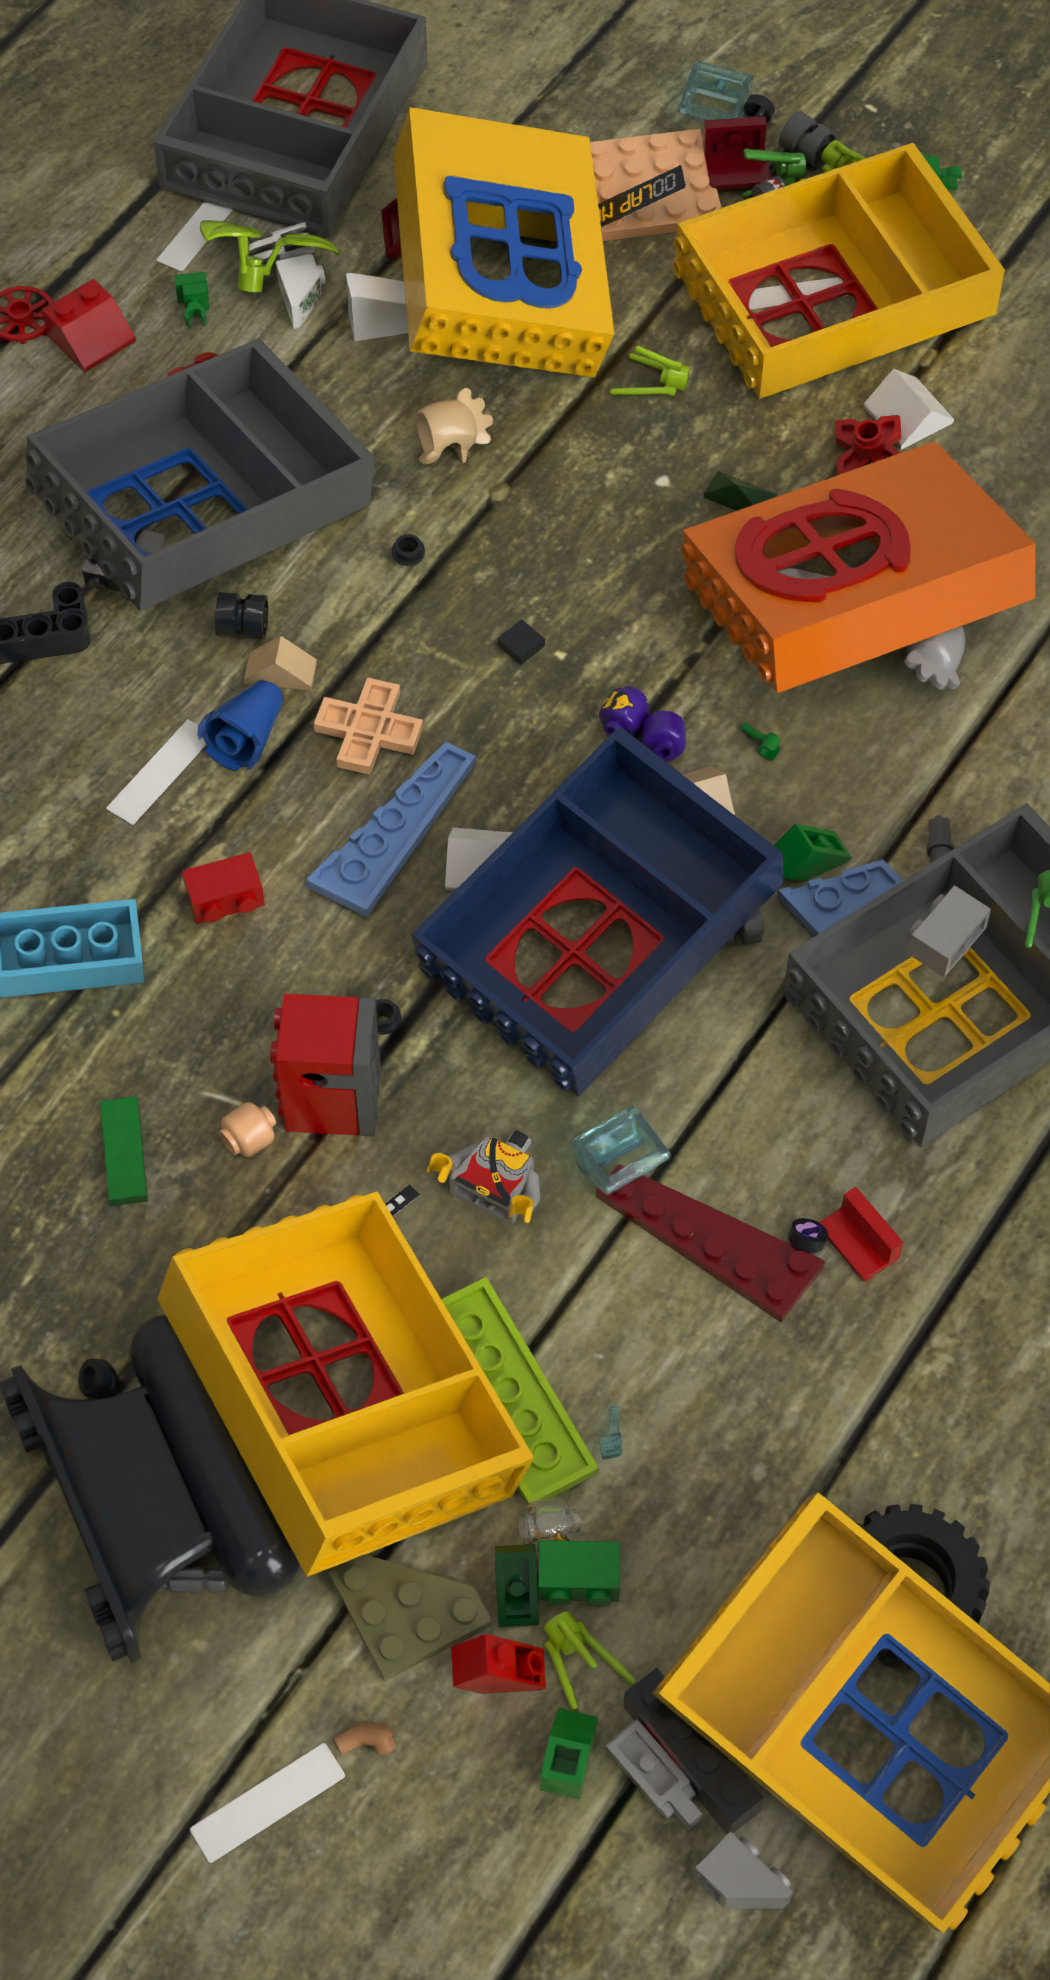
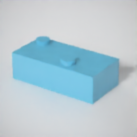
M136 899L0 913V998L145 983Z

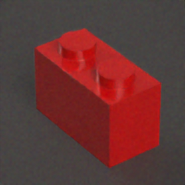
M251 852L182 870L185 891L196 924L215 922L224 916L239 912H251L257 907L265 905L262 884Z

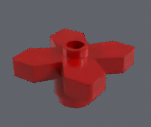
M899 415L880 416L877 421L871 419L857 422L855 419L835 421L836 444L848 450L837 458L838 475L901 453L892 448L895 443L902 439Z

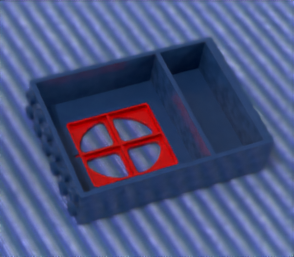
M619 726L411 934L416 948L414 953L420 962L418 967L429 979L434 981L437 978L445 984L444 989L455 1001L461 1002L464 1000L472 1007L471 1012L480 1022L485 1025L490 1022L498 1029V1035L505 1043L511 1047L516 1044L524 1050L525 1058L534 1067L540 1069L543 1066L552 1074L551 1079L560 1089L565 1092L570 1089L577 1096H580L783 885V852ZM588 900L604 905L606 907L605 913L574 942L567 940L542 919V915L546 911L566 902ZM621 920L630 928L633 938V952L625 974L620 978H615L586 955V951L615 921ZM528 930H534L557 948L562 955L532 987L528 988L518 981L515 970V957L523 934ZM572 966L580 967L606 989L605 995L598 1000L574 1008L551 1007L541 1000L542 996Z

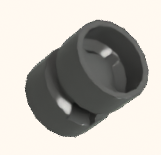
M798 111L785 123L780 133L779 145L790 153H803L805 162L814 168H818L824 164L821 160L824 149L832 141L837 140V134L823 124H817L816 120L802 111Z

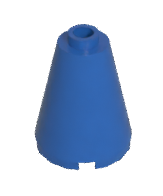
M264 680L257 681L204 716L198 724L197 735L199 740L203 737L207 745L204 750L209 757L219 765L230 770L237 771L240 767H247L246 770L252 769L262 755L283 705V695L278 686Z

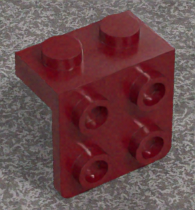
M765 116L704 120L703 149L709 184L712 188L717 190L753 188L755 185L771 178L768 161L746 159L743 153L744 149L765 151L767 127Z

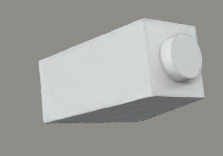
M356 273L346 274L348 314L354 341L408 333L404 281Z

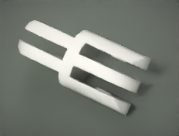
M302 222L270 232L269 238L248 245L249 254L272 248V250L254 255L263 259L262 264L266 263L278 239L285 237V234H295L307 228L306 223ZM284 245L281 247L276 259L279 261L313 253L315 250L313 246H304L285 252V250L300 245Z

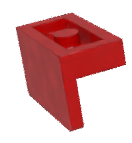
M857 1187L844 1194L840 1209L819 1222L828 1232V1241L862 1281L869 1280L900 1259L904 1242Z

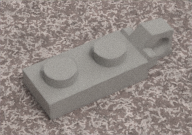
M636 1719L605 1745V1750L659 1813L661 1812L666 1819L674 1814L688 1831L702 1821V1813L691 1801L696 1796L695 1791L691 1787V1781L639 1720Z

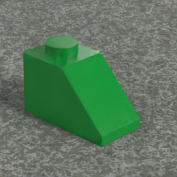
M796 823L774 844L777 849L783 852L784 879L805 882L852 859V856L835 831Z

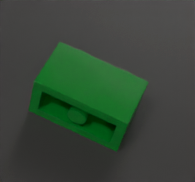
M539 1540L538 1600H545L548 1604L554 1606L568 1605L571 1601H587V1604L598 1607L608 1606L611 1602H619L620 1542Z

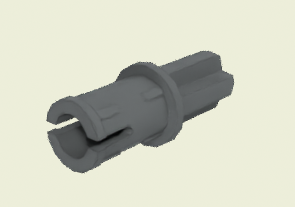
M941 815L930 819L928 823L930 844L927 846L926 852L930 856L931 863L955 848L951 843L950 821Z

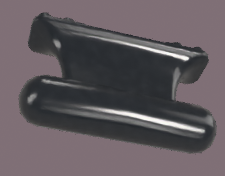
M166 1314L154 1316L142 1324L131 1342L129 1350L131 1365L141 1387L98 1399L76 1400L63 1398L51 1394L38 1386L21 1365L11 1368L13 1377L0 1381L5 1403L12 1420L15 1421L26 1453L38 1448L42 1449L48 1466H51L99 1579L100 1583L84 1590L97 1626L101 1629L112 1662L128 1656L131 1663L141 1658L139 1628L142 1615L148 1603L168 1579L196 1560L214 1552L224 1577L231 1586L240 1593L257 1598L278 1593L291 1583L300 1566Z

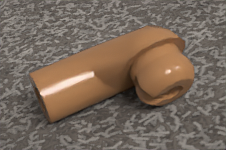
M368 1721L359 1722L332 1737L341 1756L363 1744L374 1746L375 1752L381 1756L389 1754L396 1747V1741L392 1737L394 1733L387 1725Z

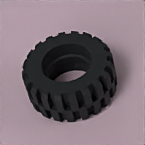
M899 1504L886 1507L884 1515L881 1516L875 1510L865 1516L863 1524L856 1523L897 1558H913L930 1566L943 1581L947 1592L946 1598L979 1624L989 1595L990 1581L985 1578L988 1566L985 1557L977 1556L980 1546L975 1538L969 1537L966 1539L963 1536L965 1527L957 1520H954L952 1524L943 1520L945 1513L935 1508L933 1514L922 1512L923 1505L910 1504L908 1511H901ZM882 1649L877 1654L885 1658L884 1666L895 1668L897 1662H904L889 1649ZM906 1664L907 1670H914Z

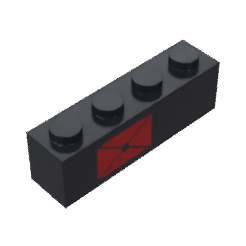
M655 1668L625 1692L623 1707L634 1721L636 1719L640 1721L691 1781V1787L695 1791L696 1797L726 1834L730 1831L734 1833L761 1811L764 1797L735 1763L652 1694L665 1678L659 1669Z

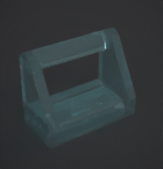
M696 60L691 69L678 111L679 113L705 120L742 118L744 114L743 106L752 92L753 75ZM697 92L733 102L736 105L733 114L694 104L691 101Z
M633 1105L570 1141L579 1170L606 1195L611 1194L671 1158L668 1149L641 1112ZM641 1144L651 1151L608 1178L601 1169V1167Z

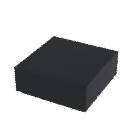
M521 619L497 638V645L522 665L545 646V638Z

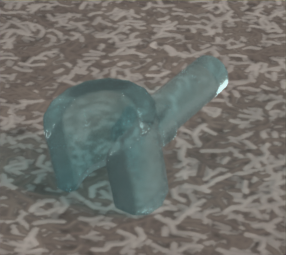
M611 1405L609 1407V1435L599 1436L598 1438L603 1459L622 1455V1436L619 1429L618 1405Z

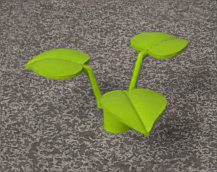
M203 220L200 223V231L206 242L223 236L237 237L240 258L237 288L243 291L262 292L264 275H270L271 267L281 247L284 245L321 247L339 256V250L326 239L309 234H285V237L278 239L266 265H263V259L249 256L248 237L261 238L260 230L250 226L234 225L213 220Z

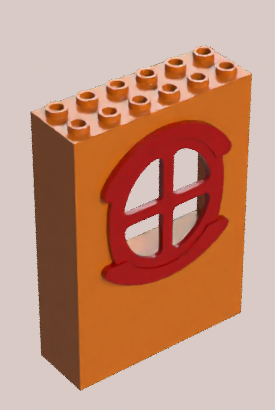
M936 441L683 530L684 544L681 545V552L687 567V571L684 572V581L689 591H694L697 594L702 607L710 610L716 624L719 627L723 626L728 632L732 644L738 645L741 648L746 661L749 664H754L762 681L768 682L776 693L786 691L1035 599L1036 543ZM867 539L877 548L876 553L857 568H849L834 552ZM817 557H822L836 575L818 579H803L786 576L778 571Z

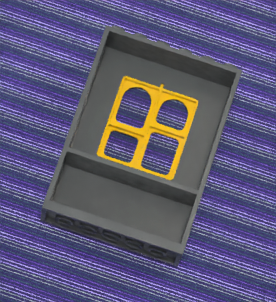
M1025 803L797 947L788 955L783 988L788 1002L794 1007H799L806 1015L809 1026L815 1032H820L829 1042V1047L833 1054L847 1062L852 1068L855 1079L861 1085H867L874 1093L880 1108L885 1112H890L898 1121L902 1133L908 1139L913 1138L920 1147H923L1050 1062V908L1046 907L1044 902L1040 903L1032 947H1025L1026 932L1032 906L1031 891L1038 888V876L1044 871L1050 870V826L1028 803ZM955 885L989 907L991 912L986 929L963 955L977 970L979 976L947 998L935 1003L922 992L909 976V973L921 966L922 963L908 954L911 940L908 937V933L918 919L924 921L927 918L934 900L940 894L946 896ZM890 985L898 986L920 1011L916 1018L898 1028L879 1026L868 1014L867 1006L870 999ZM987 989L995 990L1017 1015L1015 1021L991 1036L984 1035L961 1010L963 1004ZM942 1018L950 1019L972 1044L971 1050L936 1071L917 1069L909 1062L905 1051L907 1043L914 1036Z

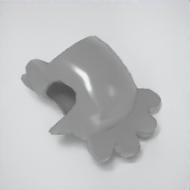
M960 626L908 645L904 663L907 667L916 671V677L920 681L926 682L930 680L937 689H943L945 686L950 689H956L960 685V681L955 671L961 662L966 644L963 627Z

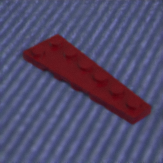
M620 1164L616 1166L596 1190V1198L779 1322L784 1320L824 1268L825 1261L821 1258L798 1250L781 1239Z

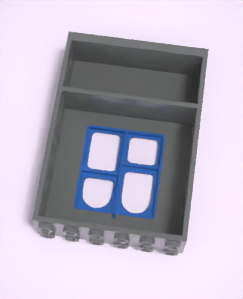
M258 338L27 436V452H25L27 476L25 477V483L29 492L32 495H36L44 503L47 512L61 522L65 532L78 541L86 556L93 558L98 563L104 576L107 579H111L119 587L123 597L127 601H131L139 611H142L369 506L376 458L271 349ZM182 463H190L209 483L208 486L166 503L145 480ZM125 488H132L151 507V511L129 520L117 519L105 511L103 503L110 495ZM220 496L238 515L207 528L190 508L212 497ZM170 516H178L194 533V535L152 554L144 552L135 543L137 532Z

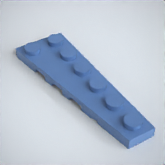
M445 742L414 772L410 779L406 780L395 791V796L384 807L380 806L372 814L373 818L362 829L357 828L349 836L350 841L338 852L335 850L307 878V888L368 917L476 764V756Z

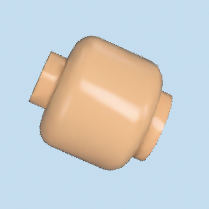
M246 1102L222 1118V1130L219 1131V1136L232 1155L240 1154L243 1157H252L274 1141L273 1126L276 1125V1120L266 1106L259 1108L254 1103Z

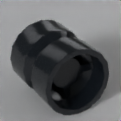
M219 592L215 609L216 636L236 638L239 633H243L245 638L264 640L267 633L269 613L267 595L248 594L245 599H241L238 593Z

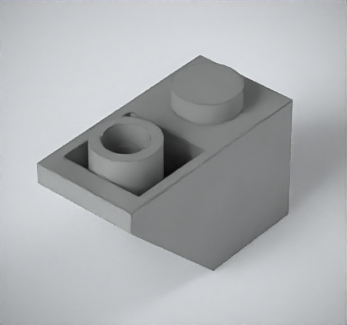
M731 1831L696 1866L693 1877L724 1909H784L790 1903L793 1894L789 1889L791 1883L787 1877L776 1867L769 1869L757 1858L760 1854L756 1847L743 1836L738 1839Z

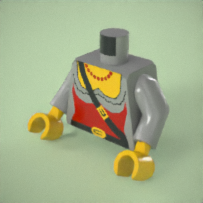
M514 1130L506 1143L493 1137H485L480 1144L474 1143L448 1156L442 1153H435L431 1156L426 1168L427 1173L430 1171L439 1172L438 1181L444 1183L448 1175H451L450 1194L511 1226L515 1223L518 1214L525 1216L524 1222L529 1223L532 1212L541 1200L540 1178L534 1171V1159L525 1154L532 1142L526 1134Z

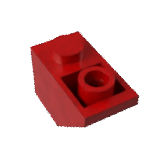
M483 1634L451 1647L453 1687L481 1694L546 1689L543 1648L488 1634Z

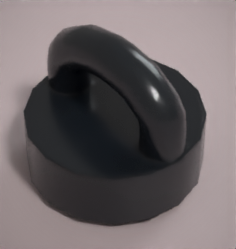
M753 94L747 98L743 110L747 117L765 116L766 123H768L775 112V107L765 96Z
M91 1358L82 1364L78 1383L81 1392L86 1397H109L117 1392L118 1376L113 1366L107 1360Z

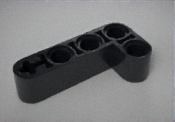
M74 582L60 583L54 588L52 594L54 611L0 618V664L73 654L88 648L91 637L82 588Z

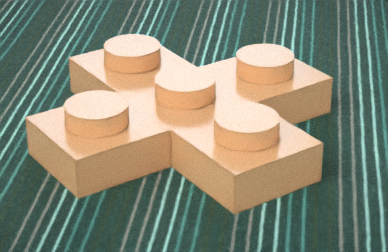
M367 677L357 704L327 697L323 698L314 722V732L344 739L336 759L337 767L370 775L380 747L414 755L423 730V720L393 713L400 695V685Z

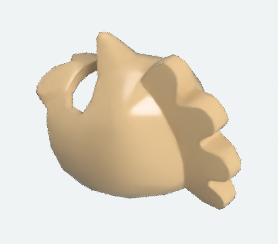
M463 388L457 393L456 399L437 401L417 411V433L424 451L419 457L421 464L436 462L441 456L443 449L447 446L452 447L456 451L461 463L464 464L467 460L468 451L474 444L483 445L490 442L491 437L485 429L493 424V418L491 415L482 414V410L485 408V402L482 398L473 400L471 398V390Z

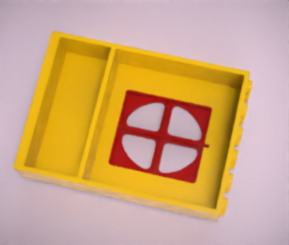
M914 143L685 220L677 224V238L674 239L676 256L673 261V270L676 277L683 280L691 300H696L704 320L711 323L718 342L725 345L729 351L731 362L734 366L740 368L747 387L753 388L759 399L996 315L1005 272L1003 266ZM806 268L822 270L839 277L843 283L804 295L789 274V271ZM770 277L778 278L792 301L753 313L749 308V300L754 290ZM844 295L853 296L856 301V308L850 320L825 328L813 307ZM793 313H800L813 330V333L789 340L771 335L761 326Z
M378 1191L364 1196L356 1194L345 1202L333 1206L322 1205L311 1213L298 1217L295 1215L287 1216L276 1224L264 1228L256 1226L247 1230L242 1235L229 1239L221 1237L209 1245L195 1250L192 1248L183 1249L172 1257L157 1300L306 1577L513 1497L533 1462L534 1456ZM304 1306L327 1312L345 1323L356 1334L357 1338L324 1351H317L312 1347L294 1315L293 1309ZM276 1316L281 1320L300 1354V1359L267 1371H260L255 1367L252 1345L254 1334L264 1319ZM358 1354H365L371 1361L373 1373L372 1388L363 1406L352 1410L344 1404L325 1367ZM301 1374H309L332 1411L333 1417L326 1420H318L297 1414L276 1400L270 1394L268 1386Z

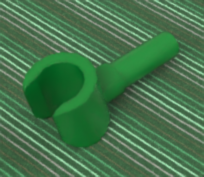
M744 722L740 729L760 743L757 748L760 756L769 761L774 760L780 752L778 735L775 733L765 735Z

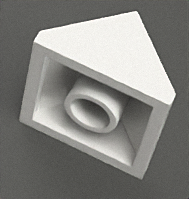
M893 369L863 406L875 421L880 416H900L902 439L895 444L901 450L954 422V418L916 377Z
M452 828L448 837L445 891H455L513 832Z

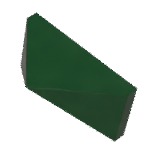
M720 471L716 473L704 492V498L736 511L777 497V494Z

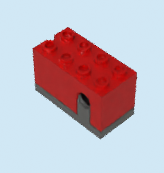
M284 993L282 1008L275 1009L274 1030H277V1041L271 1042L270 1063L274 1064L273 1082H276L275 1096L276 1100H279L278 1117L284 1118L286 1132L357 1136L360 1133V1136L375 1137L377 1103L381 1079L375 998H360L358 1000V997Z

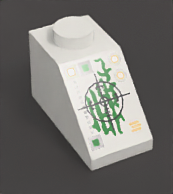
M312 253L275 261L277 283L293 329L300 328L321 300V284L326 283L322 265L316 266Z

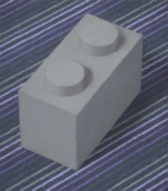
M954 885L946 896L940 894L934 900L929 910L930 914L924 921L918 919L908 933V937L911 939L908 954L942 977H945L984 932L991 909Z

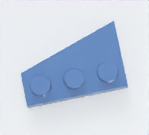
M882 859L845 870L842 875L822 881L821 878L808 881L806 886L791 889V887L778 890L777 898L815 937L896 886L903 879Z

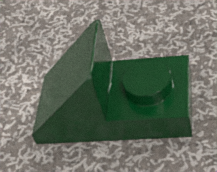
M535 1544L495 1546L498 1627L539 1625Z

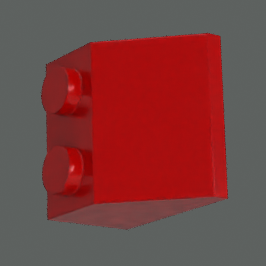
M94 279L42 309L47 336L84 372L89 371L136 342V338L114 298Z

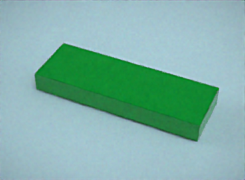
M135 1096L100 1101L110 1206L148 1201L138 1098Z

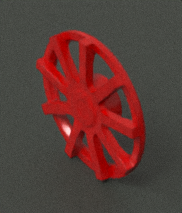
M15 286L0 292V298L5 295L9 301L7 308L0 306V313L6 315L0 317V324L10 322L4 330H0L1 341L8 340L26 344L28 340L35 339L41 335H47L45 324L40 326L33 320H44L43 313L35 312L48 304L54 303L48 294L30 286ZM26 291L24 299L17 300L13 298L11 293ZM33 292L43 297L41 301L31 305L30 299ZM29 325L35 331L25 334V326ZM16 326L19 327L20 335L9 334Z

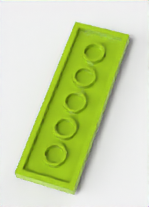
M487 1277L441 1299L534 1456L533 1462L517 1488L529 1510L599 1474L598 1465Z

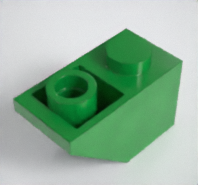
M558 1708L549 1735L541 1770V1791L581 1800L598 1722L597 1716Z

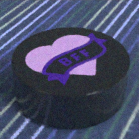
M808 1218L794 1220L788 1233L789 1242L798 1250L805 1251L806 1253L820 1252L828 1238L826 1228L819 1222Z

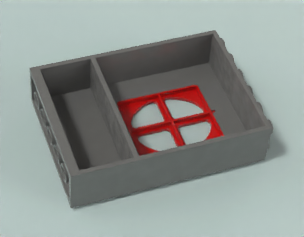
M240 0L154 140L160 188L291 226L305 222L307 226L305 230L330 237L427 65L426 17L367 0ZM311 67L321 69L308 94L273 85L278 79L293 71ZM340 74L352 83L357 95L354 107L319 98L332 75ZM266 98H274L298 105L300 108L297 113H292L262 103ZM312 111H320L344 118L347 121L342 126H338L308 116Z

